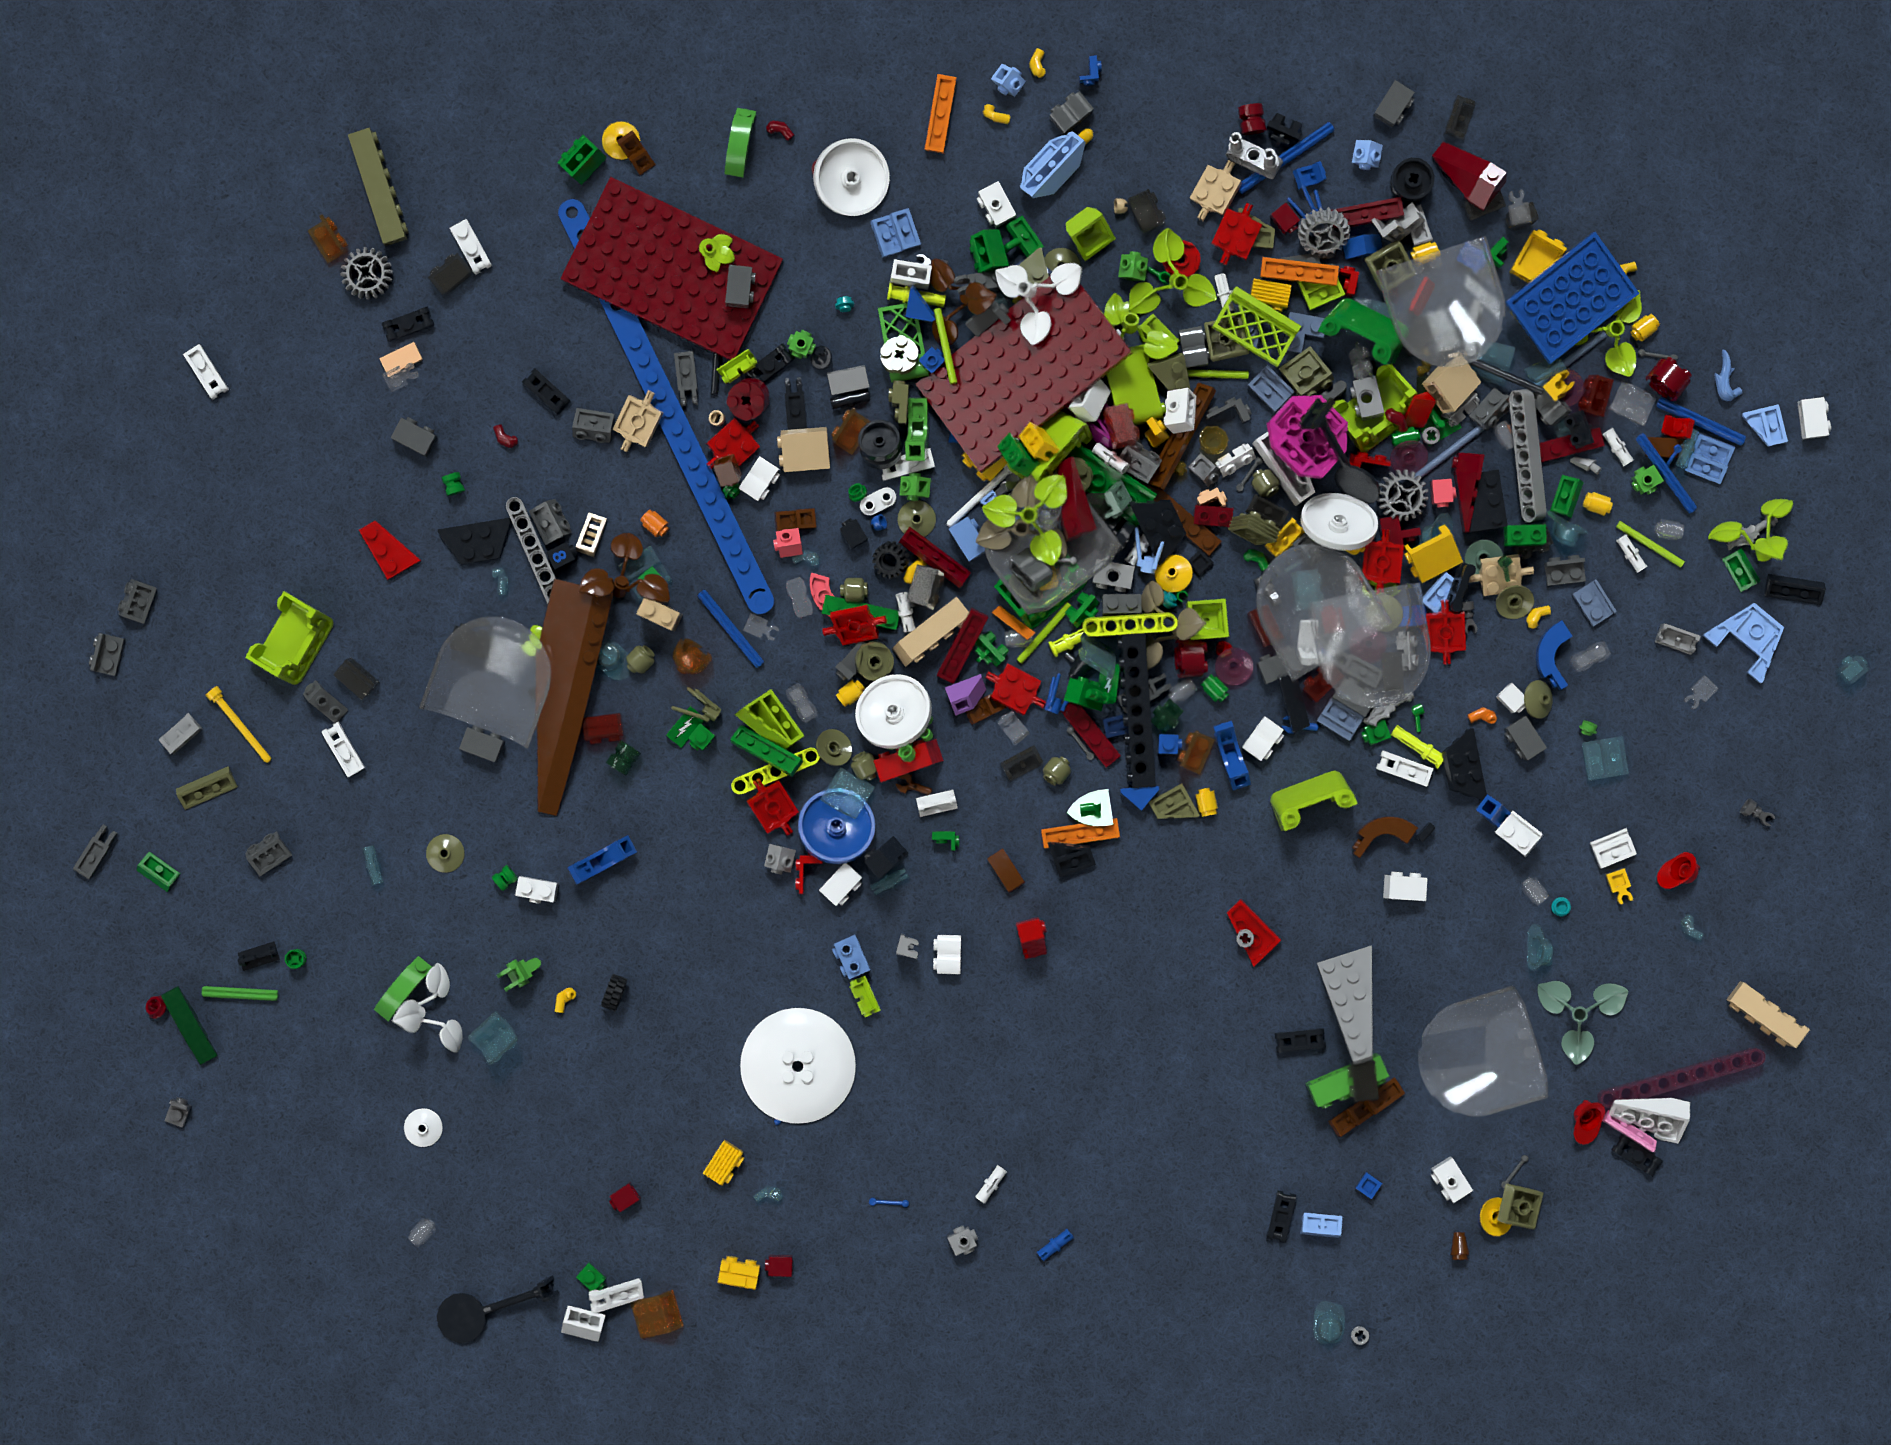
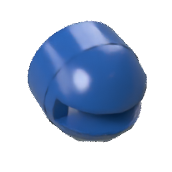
M882 514L872 518L870 524H873L874 530L879 531L887 528V521Z

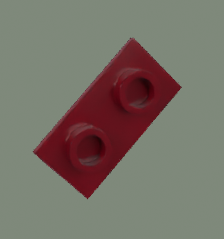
M1195 505L1193 524L1230 527L1229 524L1232 521L1234 508Z

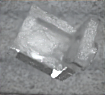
M1013 711L1003 715L998 722V725L1014 745H1017L1030 734Z

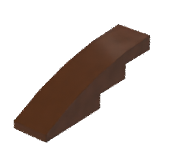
M1394 1077L1340 1112L1328 1122L1337 1136L1341 1137L1355 1126H1359L1371 1116L1379 1113L1404 1095L1405 1092Z

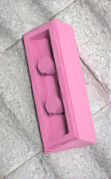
M1610 1110L1606 1112L1602 1120L1603 1122L1650 1152L1655 1151L1657 1140L1634 1125L1626 1124L1610 1116Z

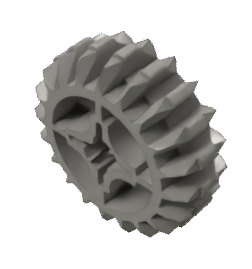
M1320 207L1319 211L1316 212L1313 209L1312 214L1306 213V219H1301V224L1298 227V238L1306 251L1310 250L1312 255L1316 252L1319 257L1322 253H1325L1327 256L1329 252L1335 254L1336 249L1342 250V245H1346L1347 239L1350 237L1348 220L1344 218L1342 212L1338 213L1336 209L1331 211L1329 207L1326 210ZM1333 225L1339 229L1338 232L1334 230ZM1312 232L1315 238H1312L1309 233Z
M367 247L363 248V253H361L360 249H356L357 255L355 256L351 252L349 255L352 259H344L348 265L341 266L342 269L346 270V272L341 273V276L347 277L342 280V283L348 284L346 290L353 289L351 292L353 296L358 293V297L362 299L365 294L366 299L369 300L370 293H372L373 297L377 298V291L384 294L381 288L383 286L387 289L389 288L385 282H392V278L387 277V275L393 274L392 270H387L392 265L391 263H385L388 260L386 256L381 258V251H378L375 255L374 248H371L369 253ZM362 259H372L371 262L369 261L364 266L357 264ZM378 262L382 270L381 278L375 275V268ZM353 268L359 273L356 285L352 279ZM360 269H362V270H368V269H369V272L371 273V275H372L374 278H372V277H370V276H369V277L366 276V278H364L365 275L363 274V272H362ZM368 281L377 283L370 288H361Z
M1406 469L1403 470V473L1400 470H1396V476L1393 472H1390V479L1383 477V480L1386 482L1385 485L1379 483V487L1383 488L1380 491L1382 497L1377 499V502H1383L1379 505V508H1386L1383 514L1388 515L1390 513L1389 517L1395 518V516L1399 515V521L1402 520V517L1405 521H1408L1409 515L1413 519L1416 518L1414 512L1416 511L1418 514H1421L1422 511L1419 507H1426V504L1422 503L1423 500H1428V497L1423 496V493H1427L1428 489H1422L1426 483H1419L1421 476L1415 477V472L1413 471L1408 475V470ZM1399 480H1408L1414 486L1404 489ZM1394 485V494L1388 499L1389 490ZM1416 491V500L1412 505L1410 499ZM1400 492H1406L1404 500L1399 498L1401 496ZM1401 502L1406 510L1397 511L1391 505Z

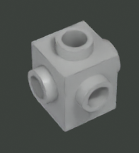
M769 844L764 866L772 868L771 872L781 875L783 871L791 873L796 850Z
M963 1225L953 1230L954 1233L948 1236L955 1255L971 1253L975 1250L974 1247L977 1246L976 1241L978 1237L974 1229L970 1231L969 1226L966 1228ZM962 1238H966V1239H967V1241L964 1242V1243L961 1242L960 1240H961Z

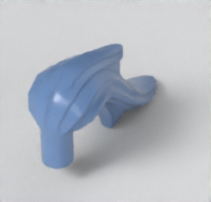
M1722 350V370L1720 375L1715 373V381L1720 398L1724 401H1732L1743 392L1740 387L1734 390L1731 389L1729 379L1731 372L1735 368H1731L1730 357L1726 350Z

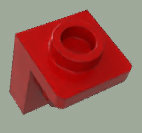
M1344 266V269H1339L1338 274L1349 276V279L1345 278L1343 290H1346L1345 295L1353 297L1359 272L1355 271L1353 267Z
M1665 415L1661 433L1671 438L1691 439L1695 420Z

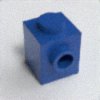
M1158 734L1157 754H1178V750H1182V739H1178V735Z

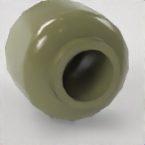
M1260 469L1253 474L1254 479L1251 485L1261 497L1270 498L1279 491L1280 481L1270 469Z
M846 578L844 585H840V596H844L847 602H863L865 597H868V583L864 582L863 578Z
M646 645L636 646L626 657L628 669L633 673H645L654 664L655 654Z
M863 751L852 758L851 768L860 780L866 779L870 781L877 776V770L873 761L875 758L871 753Z
M1052 757L1043 768L1044 779L1054 786L1056 784H1063L1071 773L1069 761L1064 757Z

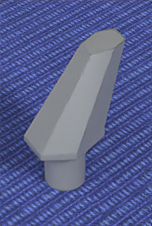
M1573 457L1570 460L1571 463L1586 471L1591 470L1596 474H1599L1602 469L1596 465V460Z

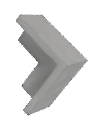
M1411 203L1403 209L1404 217L1391 219L1386 223L1376 218L1372 219V222L1383 238L1390 242L1401 241L1426 221L1415 204Z

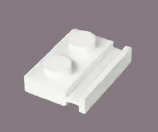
M1514 811L1511 812L1509 817L1505 819L1495 832L1525 857L1535 847L1540 838L1544 836Z
M1627 828L1590 842L1600 868L1637 854L1628 835Z

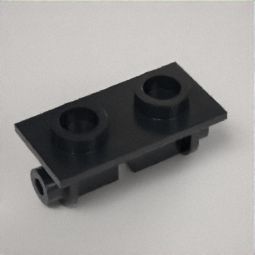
M275 941L238 953V963L242 966L243 971L280 960Z

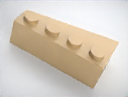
M957 597L901 639L892 648V651L905 667L913 661L917 663L925 656L923 654L925 651L935 649L940 645L938 641L942 638L948 639L954 634L952 630L957 626L961 628L969 611Z
M1740 981L1726 999L1730 1002L1729 1007L1736 1012L1741 1010L1746 1014L1745 1019L1752 1024L1757 1022L1761 1025V1031L1767 1035L1773 1034L1777 1037L1775 1041L1783 1047L1788 1045L1797 1048L1810 1030L1806 1026L1798 1025L1795 1018L1785 1012L1782 1013L1778 1006L1770 1001L1767 1002L1764 996L1744 982Z

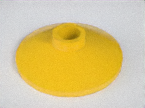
M615 122L609 125L602 136V145L605 152L614 159H628L617 143V138L623 137L633 130L640 141L637 129L627 122Z
M1169 555L1161 565H1157V570H1155L1156 582L1163 590L1172 593L1184 590L1190 584L1193 577L1191 564L1180 555ZM1175 569V574L1170 575V570Z
M1499 1197L1486 1201L1480 1212L1481 1226L1486 1233L1492 1236L1504 1235L1512 1226L1497 1220L1502 1198Z

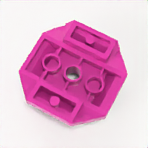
M1321 395L1293 396L1267 423L1271 449L1298 476L1321 479L1335 465L1338 458L1321 428L1302 430L1299 423L1317 398H1320L1322 402H1326V400ZM1332 407L1326 416L1327 424L1345 453L1347 451L1346 431H1348V422Z

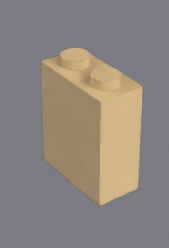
M1461 353L1448 355L1422 384L1427 392L1436 400V404L1442 413L1456 411L1481 381L1468 364L1466 358Z
M827 427L781 431V436L777 437L778 448H782V455H779L780 467H784V472L830 468Z
M646 598L643 599L637 611L638 615L674 632L683 614Z

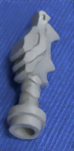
M1765 515V520L1755 526L1742 527L1741 530L1747 533L1752 542L1760 535L1759 532L1767 527L1768 515ZM1776 517L1771 518L1770 526L1774 527L1778 522ZM1742 534L1737 540L1727 544L1728 550L1735 546L1750 545Z
M1409 688L1401 690V695L1392 701L1390 699L1383 702L1379 701L1374 705L1370 715L1363 719V722L1377 727V722L1383 718H1389L1390 713L1396 711L1397 706L1405 701L1411 702L1415 698Z

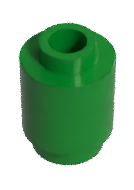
M1409 427L1406 432L1396 430L1395 433H1391L1394 448L1403 449L1416 446L1418 441L1421 440L1419 430H1415L1414 427Z
M1212 674L1201 684L1203 690L1215 703L1218 700L1222 702L1229 695L1227 693L1229 688L1217 676L1214 677Z

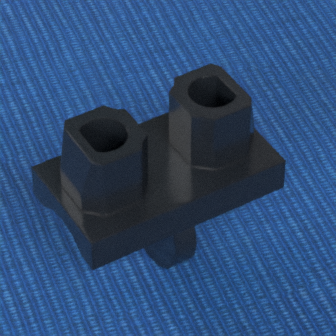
M1276 113L1272 121H1269L1266 129L1280 134L1279 136L1272 133L1271 136L1272 139L1277 141L1275 146L1279 147L1281 143L1289 144L1290 140L1284 137L1298 142L1301 136L1302 123L1293 120L1290 128L1282 126L1286 117Z
M1584 410L1565 417V426L1569 428L1571 433V444L1576 449L1594 443L1590 431L1593 426L1588 424Z

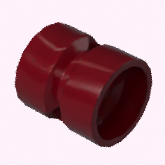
M1262 103L1238 107L1239 119L1243 120L1240 124L1242 135L1259 134L1266 131L1265 120L1262 119L1264 115Z

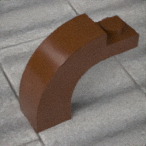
M1398 817L1373 819L1358 830L1357 834L1363 838L1356 840L1352 846V849H1354L1352 854L1360 858L1371 841L1381 834H1391L1407 844L1418 827Z

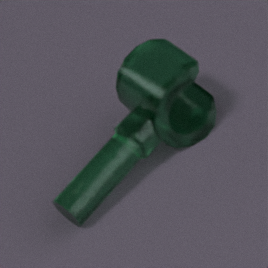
M1503 555L1497 562L1504 571L1505 581L1509 582L1508 566L1513 562L1510 557L1507 558L1506 555Z

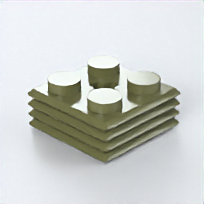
M1396 240L1365 258V262L1380 291L1384 293L1416 275V271L1400 241ZM1389 263H1394L1392 270L1387 269Z
M1241 315L1232 317L1234 327L1243 325ZM1228 318L1220 320L1219 326L1224 329L1231 328ZM1215 321L1204 323L1210 359L1213 362L1250 353L1248 349L1231 339L1227 343L1222 340L1225 338V335L1212 328ZM1244 328L1236 329L1237 337L1241 339L1247 338Z
M1253 511L1250 514L1240 513L1239 516L1232 517L1231 524H1229L1230 527L1228 528L1229 531L1254 545L1277 542V535L1281 531L1280 528L1276 527L1275 522L1264 520L1259 513Z
M1506 1184L1497 1220L1505 1224L1534 1230L1544 1193L1534 1189Z

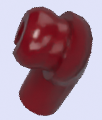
M772 120L766 126L768 133L781 132L787 141L795 136L785 122Z
M1393 408L1386 410V419L1396 424L1400 432H1406L1408 426L1404 415Z
M502 424L493 427L499 444L508 448L518 444L516 436L511 437L505 434Z

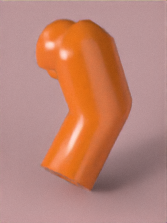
M1484 707L1467 715L1471 723L1479 719L1489 724H1494L1497 721L1495 712Z

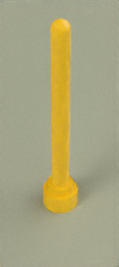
M218 686L211 689L205 696L209 701L216 702L264 762L269 763L271 757L222 698L221 689Z

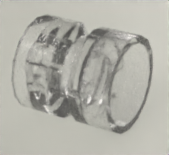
M1044 503L1037 510L1039 517L1036 523L1043 533L1048 530L1056 531L1059 525L1061 508H1049Z

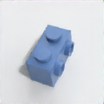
M966 517L950 527L949 531L968 561L971 562L990 549L976 543L979 535L977 529L980 527L974 518L971 520L969 517Z
M856 935L834 943L835 948L832 950L836 959L840 958L843 964L840 966L844 977L848 976L851 979L871 970Z

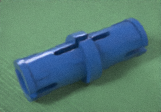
M1066 1228L1056 1238H1051L1047 1245L1037 1251V1254L1045 1261L1056 1251H1061V1247L1074 1239V1237Z

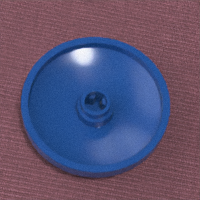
M828 789L812 796L803 806L798 821V833L805 849L818 860L831 864L848 863L859 858L871 845L875 832V819L870 806L859 795L844 789Z

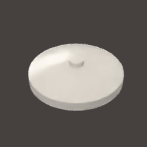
M852 138L836 141L829 145L817 159L813 174L815 190L822 203L835 213L845 216H858L868 213L876 208L886 195L889 186L888 165L881 152L869 142Z
M1325 493L1317 495L1306 502L1302 509L1301 526L1305 533L1320 545L1336 550H1355L1372 542L1376 536L1378 519L1372 508L1361 500L1341 493Z
M888 675L874 681L863 691L856 706V722L863 736L872 744L888 749L900 748L915 741L925 731L931 718L932 705L927 691L917 680L905 675Z

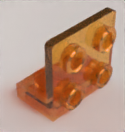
M321 214L319 217L322 222L307 231L329 264L348 252L345 248L348 244L343 236L335 232L338 228L333 220Z
M855 408L845 412L842 417V425L840 427L837 425L831 434L833 443L851 455L854 454L859 446L858 435L861 429L871 422L857 413Z
M1194 730L1193 733L1189 732L1185 743L1188 745L1185 750H1181L1177 759L1180 762L1178 766L1200 775L1215 739L1199 733L1198 730Z
M673 1289L630 1303L641 1339L671 1333L684 1326Z

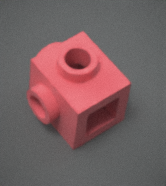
M1452 479L1430 481L1432 505L1437 504V508L1449 507L1448 503H1452L1453 499L1456 498V489L1452 487Z
M799 528L776 531L777 539L773 540L775 551H779L780 558L803 554Z

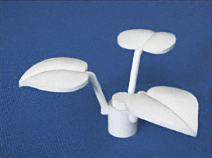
M1067 263L1056 267L1051 273V280L1054 284H1032L1028 282L1026 270L1017 265L995 270L996 279L1001 291L1011 298H1016L1019 295L1025 297L1035 312L1026 314L1021 321V332L1031 345L1041 342L1048 335L1051 328L1049 314L1046 312L1038 313V309L1031 301V298L1036 295V288L1056 287L1060 294L1069 295L1076 291L1080 284L1081 266Z
M436 963L426 976L427 988L433 995L421 1002L407 1000L398 1009L392 1021L410 1033L416 1032L421 1022L440 1025L443 1027L440 1031V1039L443 1045L451 1052H459L463 1035L462 1028L456 1020H448L445 1024L424 1019L425 1009L421 1005L436 998L437 995L440 998H444L450 987L446 970L441 964Z

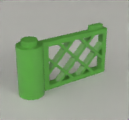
M908 303L878 308L884 344L889 340L886 334L892 328L900 333L898 336L903 335L912 340L920 347L921 351L918 363L911 372L903 375L894 372L890 373L891 383L893 381H904L929 376V371L919 362V359L925 354L919 319H915V325L912 323L914 318L908 320L901 315L902 311L907 308ZM891 311L896 316L889 323L884 320L883 312ZM898 317L907 322L902 331L893 326ZM909 325L917 329L913 339L904 333Z

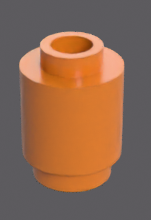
M648 510L640 519L643 526L655 537H663L669 530L667 527L669 523L656 511Z

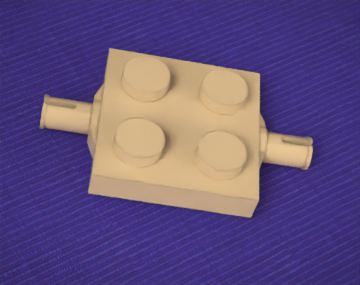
M1228 160L1223 170L1207 165L1190 196L1192 201L1202 207L1197 216L1198 219L1204 221L1209 211L1224 216L1226 209L1229 208L1242 184L1241 180L1230 174L1235 165L1234 162Z
M650 390L647 391L644 400L628 395L613 430L625 438L620 448L623 451L628 452L632 442L648 447L664 412L650 404L655 395Z
M1519 554L1480 559L1481 568L1479 574L1470 576L1468 582L1480 581L1483 596L1500 594L1507 587L1521 586L1522 576L1534 574L1533 566L1521 568Z

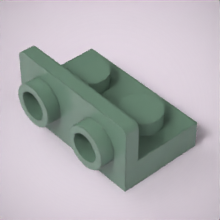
M1122 480L1114 483L1105 493V500L1111 507L1104 515L1105 518L1112 516L1114 519L1122 515V511L1126 510L1129 502L1132 501Z

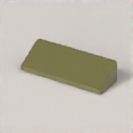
M229 766L177 788L176 795L186 810L238 786Z

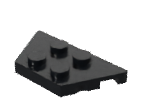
M1170 499L1160 501L1148 500L1144 503L1131 501L1129 504L1154 557H1156L1160 543L1164 542L1158 564L1161 565L1186 535L1180 518Z
M511 518L437 530L460 564H470L500 559L508 528L511 524Z
M1469 728L1465 730V733L1460 738H1456L1451 746L1442 751L1449 790L1483 801L1487 792L1474 728Z

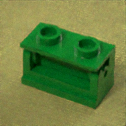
M1010 432L997 446L1010 468L1025 477H1028L1040 464L1031 455L1023 442L1013 437Z
M1546 524L1507 525L1504 527V546L1546 544Z

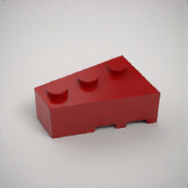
M1036 917L1016 922L1025 959L1047 954L1043 933L1047 932L1044 921Z

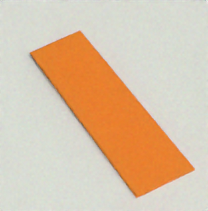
M998 606L992 612L1027 640L1035 634L1033 630L1001 606Z

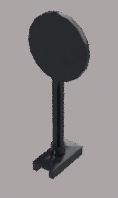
M1317 398L1300 421L1301 429L1321 428L1342 465L1336 471L1334 478L1339 490L1343 494L1350 495L1366 504L1374 503L1380 497L1381 490L1378 482L1366 470L1350 464L1327 424L1326 416L1335 404L1333 398H1328L1326 402H1322L1320 398Z
M553 1275L546 1277L533 1290L486 1306H482L481 1302L472 1295L466 1293L453 1294L446 1298L439 1306L437 1313L438 1327L442 1334L451 1341L458 1343L470 1342L483 1331L487 1313L535 1297H541L542 1301L546 1302L558 1295L559 1291L552 1292V1287L549 1283L554 1277Z

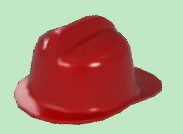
M1683 852L1663 864L1657 873L1659 885L1665 889H1672L1680 884L1693 882L1700 870L1695 856L1690 852Z
M1584 1100L1574 1110L1573 1116L1576 1124L1573 1134L1577 1143L1582 1145L1588 1144L1597 1137L1605 1115V1107L1601 1103H1591L1588 1100Z

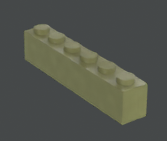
M369 127L348 134L383 244L388 246L406 240V234L409 231L406 223H402L400 218L403 212L400 204L396 205L394 198L397 197L394 186L390 187L388 181L391 179L388 168H384L383 161H385L383 151L378 150L376 143H379L377 133L373 132Z

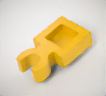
M1625 868L1606 874L1611 892H1618V903L1623 904V895H1627L1628 900L1632 901V894L1626 890V888L1631 887Z

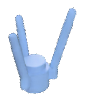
M1135 527L1137 566L1141 567V572L1155 573L1164 542L1160 543L1156 557L1152 553V556H1144V559H1142L1138 527Z

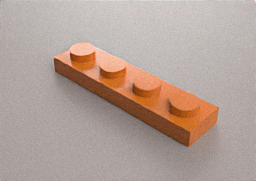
M937 74L925 151L944 154L956 77Z
M1262 257L1260 277L1337 286L1339 266Z
M1117 818L1113 819V825L1094 827L1081 823L1041 829L1044 848H1049L1048 842L1078 844L1120 837Z

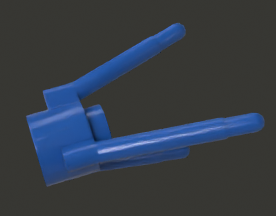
M1302 184L1301 187L1311 210L1319 211L1320 207L1322 208L1318 190H1314L1318 209H1316L1305 185ZM1288 198L1287 201L1302 218L1306 219V215L1291 198Z
M1060 673L1057 674L1056 678L1052 677L1048 699L1044 708L1055 714H1059L1060 710L1064 712L1069 703L1064 701L1061 704L1062 699L1055 697L1061 677Z

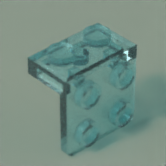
M495 1011L468 1036V1039L482 1051L487 1063L492 1065L498 1062L508 1049H512L516 1045L518 1037L512 1026Z

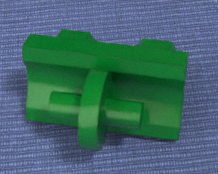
M1081 592L1077 597V601L1082 604L1081 607L1076 610L1073 606H1070L1065 611V614L1070 619L1069 621L1077 629L1083 624L1085 619L1095 617L1099 612L1096 607L1100 602L1092 594L1089 596Z
M991 631L984 635L981 634L976 640L975 645L978 648L975 652L980 656L976 661L979 663L981 660H984L987 665L992 662L998 667L1005 660L1004 657L1009 650L1003 644L997 649L991 644L996 639V636Z

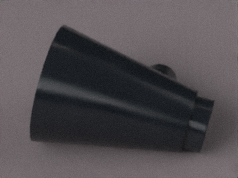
M1084 642L1076 657L1070 652H1067L1064 656L1072 664L1068 675L1078 680V676L1082 677L1104 659V656L1093 646Z

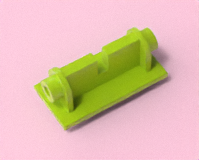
M747 349L716 370L722 376L725 384L728 382L732 383V381L740 377L739 372L741 370L743 373H746L755 368L758 362L751 351Z
M866 976L849 982L851 985L849 987L855 999L859 997L861 1000L857 1002L861 1015L864 1014V1017H868L881 1011Z

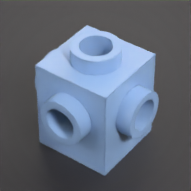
M1004 64L1000 65L991 78L999 86L997 88L999 92L1004 95L1010 94L1014 97L1026 82L1021 77L1022 73L1015 67L1010 68Z
M1356 140L1352 163L1359 165V169L1362 170L1379 168L1383 145L1371 140Z

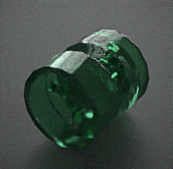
M620 740L615 747L616 752L611 753L606 763L627 776L632 768L631 763L636 762L641 753Z

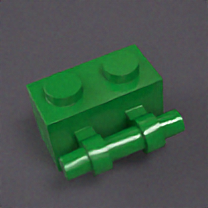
M582 135L573 142V146L567 152L564 151L561 155L562 158L557 163L582 185L607 156L586 136Z
M984 229L971 236L969 240L971 247L969 249L970 253L973 254L975 260L974 268L978 273L994 271L1009 266L999 229Z
M1078 676V680L1069 679L1064 700L1086 708L1102 711L1103 704H1113L1115 697L1107 693V689L1100 687L1101 683Z

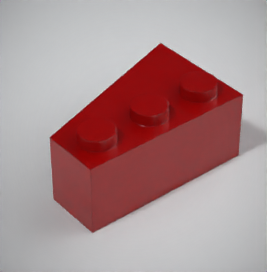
M922 739L913 742L912 748L916 754L911 762H905L898 755L900 748H896V753L890 754L889 751L879 754V759L873 761L880 781H887L944 761L937 740L924 742Z

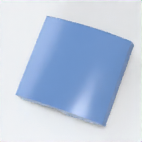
M909 208L870 221L882 258L921 245Z
M1698 433L1685 471L1721 484L1735 447Z

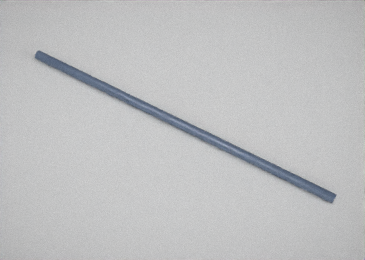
M1604 331L1598 333L1535 381L1534 384L1540 386L1544 381L1548 382L1557 373L1564 370L1606 338V333ZM1479 425L1416 472L1415 477H1424L1483 432L1484 429ZM1406 480L1401 485L1405 489L1413 484Z

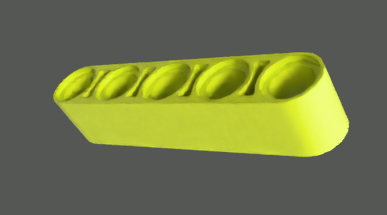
M1164 612L1090 617L1084 620L1082 627L1088 636L1173 631L1177 627L1178 621L1174 614ZM1166 617H1172L1174 620L1173 624L1169 627L1163 624ZM1147 618L1154 619V625L1151 628L1144 626V621ZM1129 619L1135 621V626L1132 629L1125 628V622ZM1114 621L1116 623L1115 629L1107 630L1105 627L1106 623ZM1089 622L1097 624L1095 631H1087L1086 626Z
M807 748L794 754L803 761L796 772L818 763L820 756L815 748ZM809 751H814L817 755L816 760L813 762H809L806 759V754ZM768 764L735 778L732 781L731 787L736 794H745L757 789L753 784V776L756 773L763 775V785L786 777L788 774L781 771L779 776L774 777L771 774L773 766ZM739 780L745 782L746 787L743 791H738L735 788V784Z

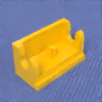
M1567 369L1557 373L1543 386L1555 401L1566 396L1565 393L1575 384V381L1570 382L1569 385L1565 384L1564 379L1570 374Z
M1031 422L1018 436L1035 458L1039 457L1044 461H1049L1050 459L1048 456H1045V453L1051 451L1057 454L1060 450L1044 429Z
M1291 518L1279 531L1278 538L1276 539L1277 542L1267 543L1264 547L1279 559L1293 545L1292 543L1303 535L1304 530L1297 524L1294 518Z

